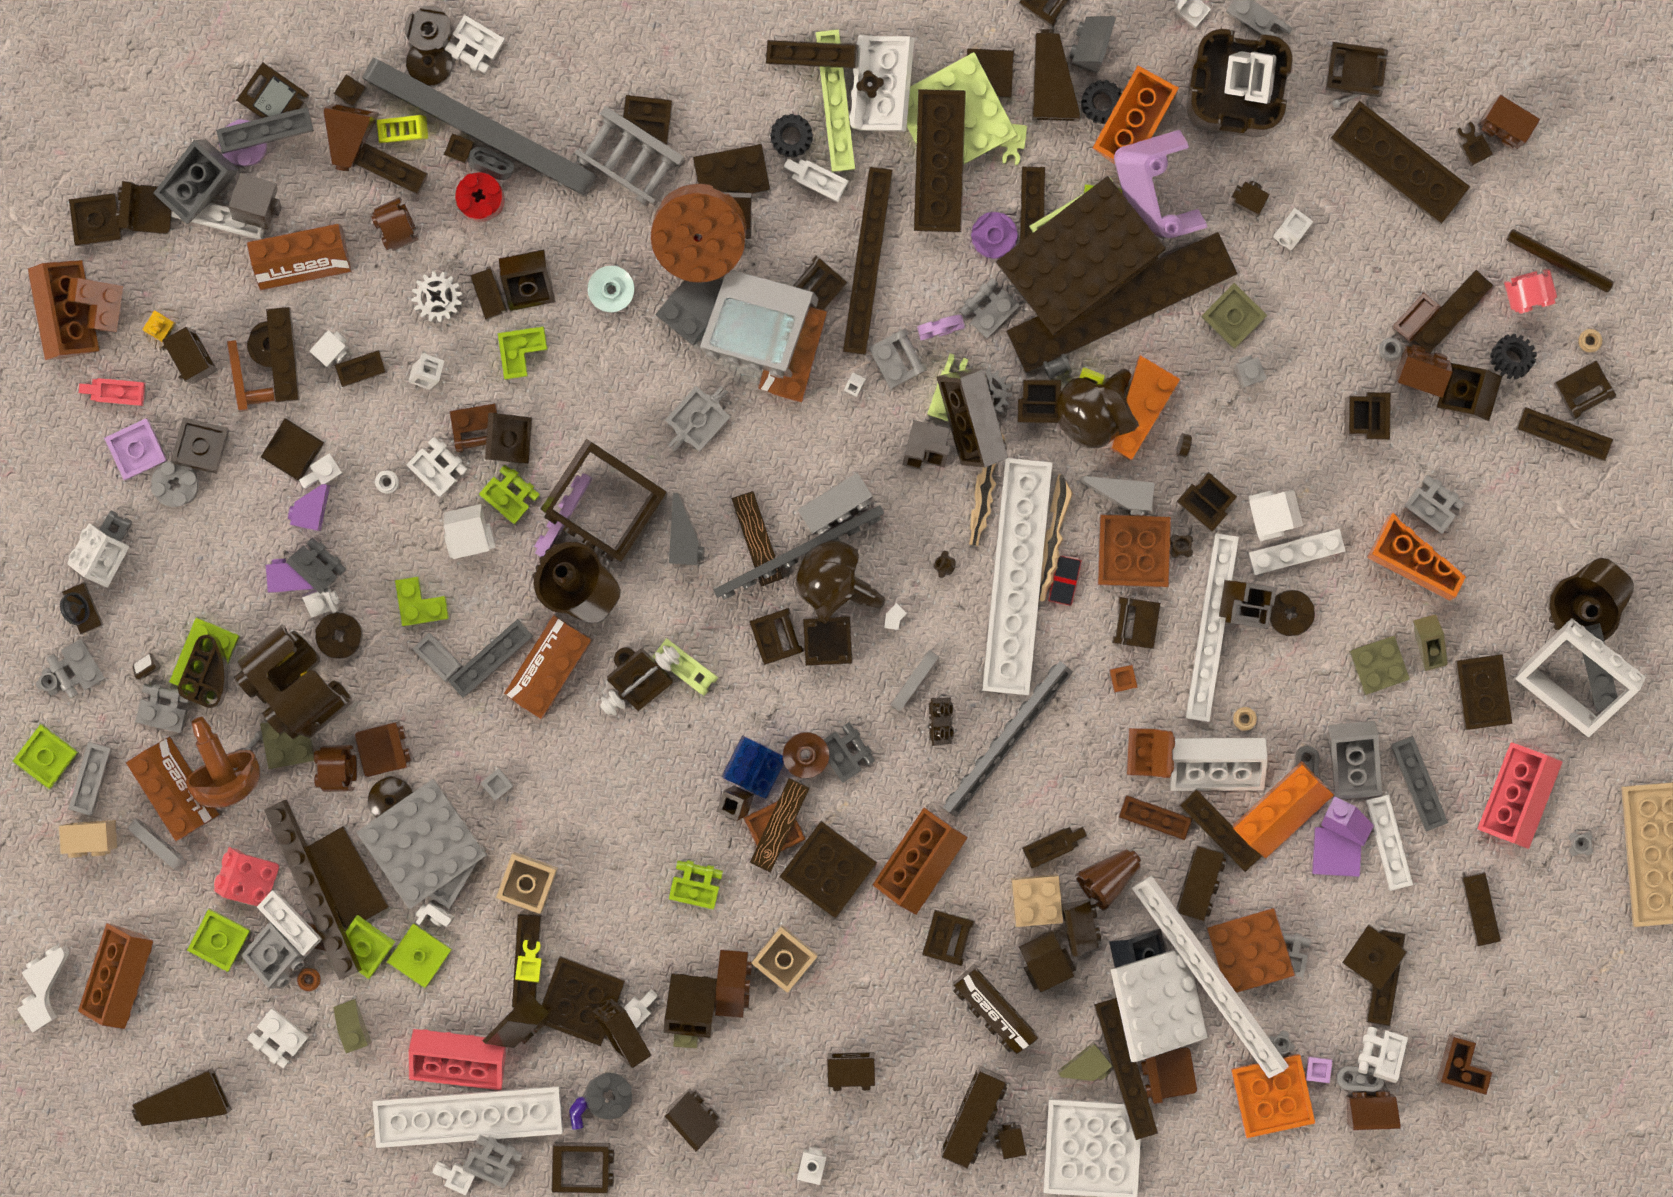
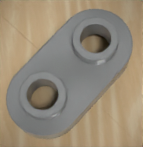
M1344 1066L1339 1069L1336 1075L1337 1083L1346 1090L1375 1092L1381 1089L1384 1084V1079L1375 1077L1374 1083H1368V1076L1373 1075L1375 1068L1368 1067L1367 1073L1363 1074L1358 1072L1359 1067ZM1347 1073L1352 1075V1079L1349 1082L1344 1080V1076Z

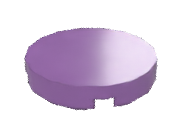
M989 212L979 217L974 223L971 233L972 244L977 252L984 257L992 259L1001 258L1013 249L1018 236L1013 220L1000 212Z

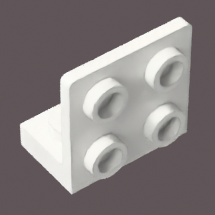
M88 524L81 532L80 541L76 548L69 555L68 565L83 577L108 588L129 546L106 535L94 525Z

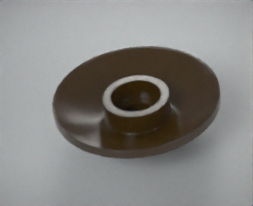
M411 47L406 57V67L409 75L428 86L438 85L446 80L453 66L452 55L445 49L441 52L422 53ZM425 58H432V63L430 65H425Z
M396 777L383 778L376 782L369 792V809L373 816L377 818L412 794L413 791L402 779ZM387 797H393V805H388L386 803Z

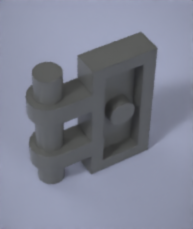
M312 537L306 543L312 551L310 552L303 545L289 557L286 563L321 594L337 579V576L332 572L333 570L341 576L347 569L341 564V560L337 556L333 557L325 549L326 546L322 542L318 543ZM320 556L327 563V565L325 566L316 557Z
M850 722L842 726L847 734L843 738H840L835 731L823 739L829 749L828 762L842 783L862 770L857 763L863 758L867 765L875 761L871 754L872 750L869 746H865L859 737V731L857 728L854 729ZM850 741L858 750V753L854 756L845 745Z

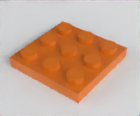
M1300 1054L1283 1057L1288 1064L1287 1069L1271 1078L1267 1077L1258 1063L1231 1068L1246 1138L1315 1124Z

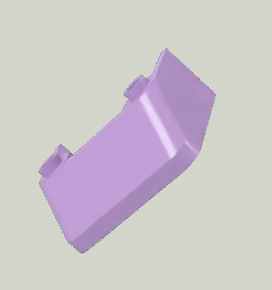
M1180 130L1121 147L1114 155L1122 194L1157 237L1174 238L1207 228V224L1198 209L1179 215L1161 217L1152 177L1162 174L1167 169V154L1189 148Z

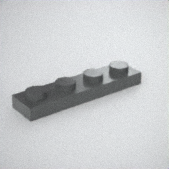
M308 107L216 130L223 154L314 131Z
M517 619L454 674L448 682L462 698L466 697L534 636Z
M1600 623L1585 626L1587 631L1605 644ZM1582 652L1596 711H1603L1618 697L1613 676Z
M1410 736L1390 744L1425 831L1427 832L1447 824V818L1414 737Z

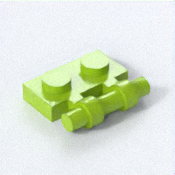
M504 464L499 470L505 476L502 482L493 477L479 495L515 525L530 508L523 500L529 496L533 501H536L540 494L534 489V485L530 482L526 483L519 477V473L514 468L511 470ZM511 482L521 490L518 495L507 488Z
M678 860L676 869L684 871L683 878L673 877L669 900L714 910L720 886L712 885L711 880L712 878L721 880L723 870L714 869L715 866L707 865V867L694 864V861L687 860V862ZM691 873L705 876L704 882L690 880Z

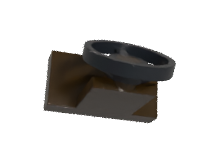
M85 582L62 591L63 597L60 601L61 614L69 624L77 625L80 634H85L103 626V622Z

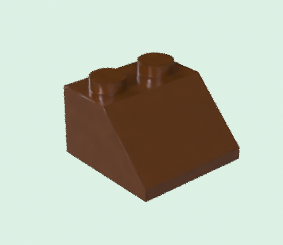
M1379 1090L1376 1091L1375 1095H1367L1366 1091H1354L1352 1095H1346L1347 1124L1353 1130L1401 1129L1397 1098L1394 1094H1390V1091Z

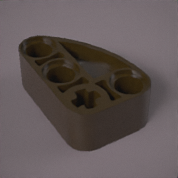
M208 634L202 635L196 640L178 684V693L181 697L207 708L220 706L225 699L228 688V664L218 637ZM207 638L213 642V648L209 652L203 648V642ZM198 660L204 664V670L201 673H197L194 669V664ZM193 683L192 687L195 688V692L188 694L186 685ZM210 691H214L217 694V701L214 704L207 700V694Z

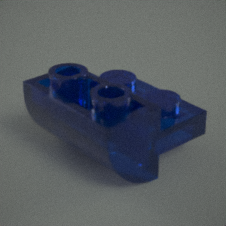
M742 735L721 777L767 799L784 765L783 755L762 743Z

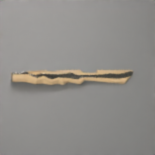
M996 463L985 468L983 467L982 473L977 475L974 495L975 509H971V537L969 545H979L981 532L987 526L986 518L991 513L990 503L993 502L991 492L996 486V482L991 477Z
M1059 474L1057 477L1050 512H1054L1051 528L1046 530L1039 591L1040 601H1045L1047 590L1053 583V574L1058 568L1057 559L1060 557L1058 548L1063 541L1059 531L1073 495L1062 474Z

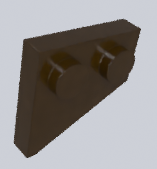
M626 95L623 118L668 146L673 101Z

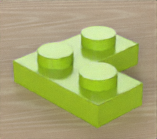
M544 326L497 333L504 380L528 377L525 353L548 350Z
M419 577L395 580L402 626L449 619L446 596L422 599Z

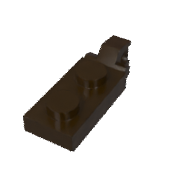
M1067 827L1023 846L1022 849L1031 869L1073 851L1074 848L1079 846L1077 841L1086 837L1087 833L1084 827L1074 831Z

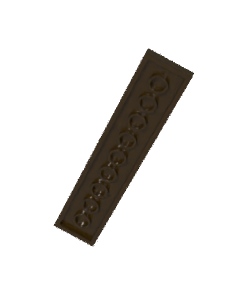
M1216 232L1156 260L1086 316L1080 315L1054 336L1038 316L1006 330V333L1025 373H1028L1043 366V362H1050L1060 358L1063 353L1065 355L1223 282L1238 273L1219 232Z

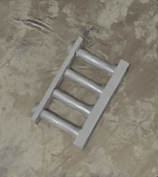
M605 106L600 113L604 118L602 121L604 124L585 153L578 149L575 151L576 156L579 157L577 161L587 168L590 166L595 167L638 195L636 200L645 206H648L649 203L655 206L657 202L651 197L670 166L673 167L676 164L680 167L685 160L684 156ZM617 126L624 131L622 133L623 137L603 166L592 158L610 130ZM637 139L643 143V149L623 179L613 173L612 170L630 142H634ZM656 151L663 156L661 159L662 163L644 191H641L633 186L632 182L650 154H654Z

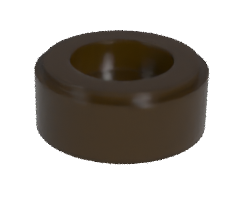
M1185 433L1180 435L1176 451L1177 456H1188L1192 444L1191 435Z

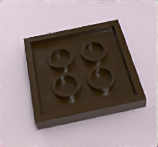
M821 820L779 877L836 919L877 864V861Z
M559 956L542 1002V1006L549 1012L543 1019L546 1023L544 1026L601 1046L605 1033L592 1011L604 1000L612 999L617 1003L625 979Z

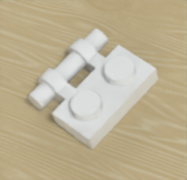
M464 15L453 33V36L460 40L458 45L456 46L449 42L445 50L451 53L452 57L456 60L461 59L468 63L471 69L479 70L486 74L490 66L482 62L485 55L494 60L505 39ZM467 45L478 51L475 57L464 51Z
M433 437L428 444L434 450L429 454L422 448L406 465L439 497H442L457 481L450 474L456 470L462 476L468 468L462 464L463 460L461 458L455 457L447 449L448 446L443 441L440 442ZM439 455L449 463L445 469L435 460Z
M272 1008L257 1026L264 1032L263 1035L258 1037L252 1032L247 1040L253 1044V1048L257 1051L261 1050L270 1058L269 1061L273 1064L277 1063L280 1067L284 1068L289 1062L282 1056L285 1051L294 1056L309 1037ZM269 1038L280 1045L277 1051L266 1043Z
M1368 1027L1367 1034L1364 1035L1362 1042L1364 1044L1363 1052L1359 1054L1358 1072L1366 1074L1368 1067L1372 1066L1375 1067L1373 1076L1396 1083L1399 1078L1408 1037L1385 1031L1383 1037L1379 1038L1376 1037L1377 1029ZM1373 1047L1380 1048L1378 1058L1371 1056Z

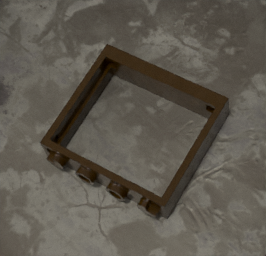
M586 439L540 510L546 513L544 518L554 525L557 522L565 526L563 530L571 536L575 537L578 534L583 537L582 543L594 550L595 546L603 550L601 555L610 561H613L615 558L622 562L667 491ZM590 452L651 492L615 548L610 547L553 510Z

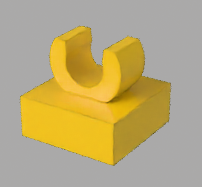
M154 310L142 330L162 342L163 339L167 338L176 323Z

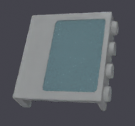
M731 270L724 277L700 348L706 353L707 357L714 360H719V357L727 359L728 363L735 366H740L742 363L749 365L748 368L756 372H762V369L770 371V375L777 378H783V376L792 377L793 373L789 370V365L808 310L810 306L816 308L819 299L813 292Z

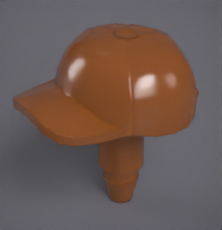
M204 717L194 719L191 723L194 736L197 738L195 744L204 761V765L192 772L186 779L189 793L200 805L208 808H221L237 804L257 787L260 780V766L254 752L251 750H239L226 754L218 735L212 732L211 726Z

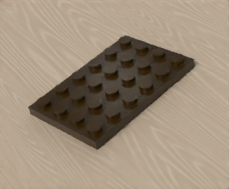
M1106 176L998 259L996 264L1054 336L1159 256L1166 248L1112 180Z

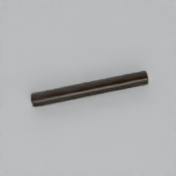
M1515 229L1509 232L1506 239L1508 242L1604 292H1609L1612 289L1613 280Z

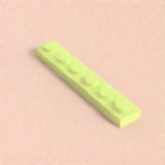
M839 29L816 32L817 42L840 44ZM820 67L832 173L855 170L843 68Z

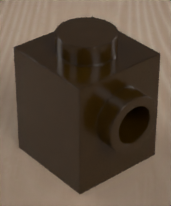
M1251 180L1249 183L1245 181L1242 186H1236L1231 196L1235 199L1232 205L1258 217L1270 194L1261 190L1263 186Z
M733 785L723 791L717 812L728 819L738 821L748 815L754 794Z
M1015 1122L1002 1124V1128L997 1129L998 1135H995L994 1138L997 1150H1002L1003 1159L1025 1156L1026 1150L1021 1125H1016Z

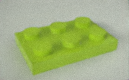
M196 617L169 682L178 686L195 642L200 636L211 634L218 637L224 649L227 664H229L240 635ZM208 638L205 639L203 648L208 652L211 651L213 642ZM200 660L194 664V669L197 673H201L204 670V664ZM193 683L186 685V689L195 692V688L192 687ZM214 691L208 692L207 698L214 700L216 693Z

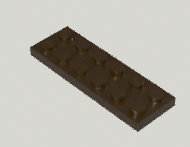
M918 89L914 231L961 232L966 108L965 90Z
M1361 101L1355 105L1330 138L1440 225L1470 188L1467 183Z

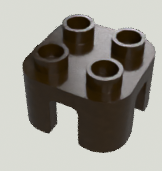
M1213 30L1203 37L1193 56L1186 107L1190 121L1196 127L1206 131L1249 137H1262L1269 134L1283 119L1286 111L1287 100L1283 98L1286 79L1291 73L1293 62L1290 47L1284 40L1272 35H1261L1258 40L1235 38L1234 30ZM1241 51L1276 55L1277 61L1270 103L1245 100V95L1238 96L1224 93L1230 55Z
M282 624L238 660L242 670L234 676L237 684L249 697L254 698L257 696L263 703H268L270 707L262 712L266 721L277 733L282 734L285 731L293 740L299 735L310 739L353 703L352 697L340 682L334 680L327 685L320 675L312 670L319 664L320 656L304 637L296 631L288 633L287 628Z

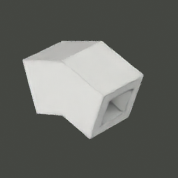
M852 373L844 391L857 397L866 379Z
M897 603L886 613L884 628L899 630L900 620L907 613Z

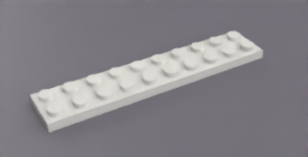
M1005 459L982 691L1029 695L1052 462Z

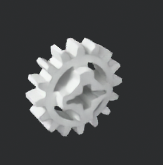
M434 271L431 278L424 274L423 278L425 281L422 283L417 280L416 283L419 288L412 289V292L417 294V297L411 300L412 302H418L414 309L416 311L422 310L420 315L422 318L429 315L430 322H433L435 317H437L438 322L442 323L444 316L450 320L451 312L458 313V310L455 308L456 305H462L458 297L463 296V293L456 291L460 287L459 283L452 284L454 281L452 276L445 279L446 273L444 272L438 277ZM433 282H442L437 287L429 286ZM449 289L452 291V302L448 301L447 293L450 291ZM429 291L437 294L442 292L440 296L445 301V304L437 300L433 303L435 298ZM423 292L426 293L427 297L425 306L422 301ZM438 307H444L446 309L438 313L432 312Z

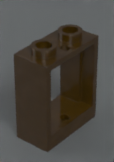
M612 999L604 1000L597 1005V1008L592 1013L621 1060L631 1068H634L652 1056L623 1007Z
M554 1142L552 1146V1192L608 1193L610 1187H614V1173H610V1164H614L615 1153L614 1149H610V1143ZM564 1152H603L602 1185L563 1184Z

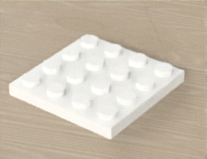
M1176 949L1110 969L1131 1062H1138L1208 1038L1194 975Z
M1049 1099L1043 1193L1097 1197H1137L1141 1139L1135 1140L1124 1103Z

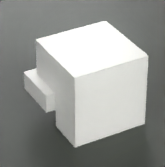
M1242 51L1230 55L1224 93L1238 96L1245 95V100L1270 103L1277 61L1276 55Z
M1294 489L1274 494L1273 490L1249 496V503L1260 541L1284 536L1285 530L1303 526Z
M481 504L444 513V538L450 558L457 559L487 552L489 549L495 548L496 544L490 523L485 524Z

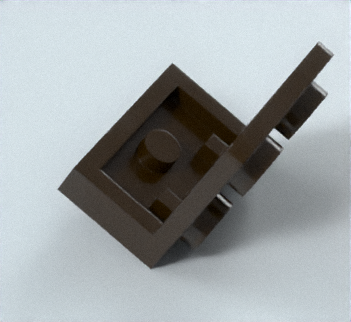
M122 181V187H118L117 192L120 210H117L115 215V222L118 224V228L124 231L168 234L170 232L172 210L154 194L158 186L137 185L133 182Z

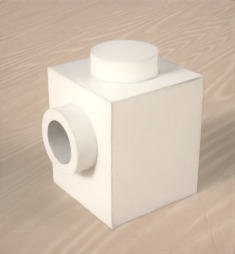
M328 330L310 352L326 367L331 368L335 362L339 364L347 356L348 353L345 351L349 347L344 344L347 340L338 331L333 334Z
M809 1147V1150L804 1149L797 1180L820 1185L827 1155L822 1153V1149L816 1147Z

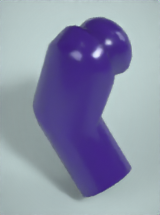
M585 1097L577 1098L569 1109L572 1130L584 1128L582 1114L586 1109H589Z

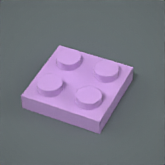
M148 418L104 438L125 481L168 461Z

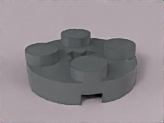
M610 1072L602 1073L591 1079L585 1090V1101L591 1113L598 1118L606 1120L620 1118L631 1105L632 1088L621 1075ZM610 1089L614 1099L606 1103L603 1093L608 1092Z

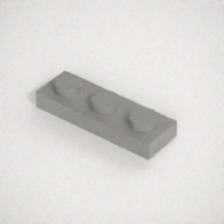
M88 742L68 808L69 810L90 816L93 815L112 748Z

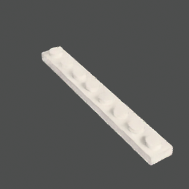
M1217 533L1214 535L1185 717L1188 719L1210 721L1226 619L1219 617L1224 580L1232 581L1239 539L1236 536Z

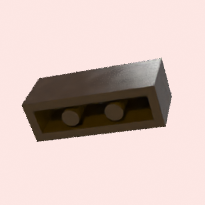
M1195 844L1176 907L1179 914L1204 921L1206 916H1210L1213 907L1210 900L1212 894H1217L1220 881H1217L1219 871L1223 872L1227 859L1223 858V852Z

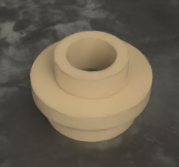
M1587 329L1580 334L1578 344L1583 351L1592 353L1601 347L1602 336L1594 329ZM1587 337L1593 338L1594 342L1592 345L1586 343Z
M1242 707L1234 713L1233 722L1238 729L1246 731L1255 726L1257 716L1252 709ZM1243 714H1247L1249 717L1247 723H1242L1240 720Z

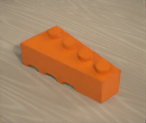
M1138 356L1126 400L1139 426L1135 431L1117 436L1112 441L1111 450L1129 461L1133 459L1180 381L1178 377L1143 356Z
M1394 513L1386 518L1367 556L1368 559L1449 601L1456 598L1466 578L1448 560L1433 550L1432 546L1418 537L1409 526L1402 523Z

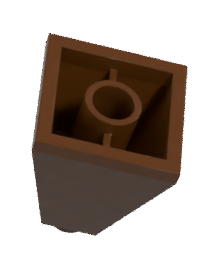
M334 103L324 108L332 165H336L335 169L349 171L355 165V160L363 144L366 143L379 112Z

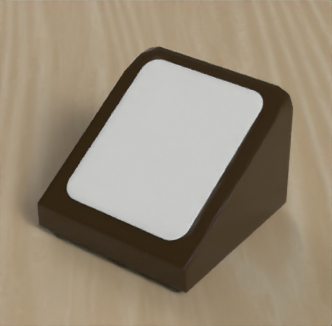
M149 653L132 665L136 680H142L160 668L158 661L152 653Z

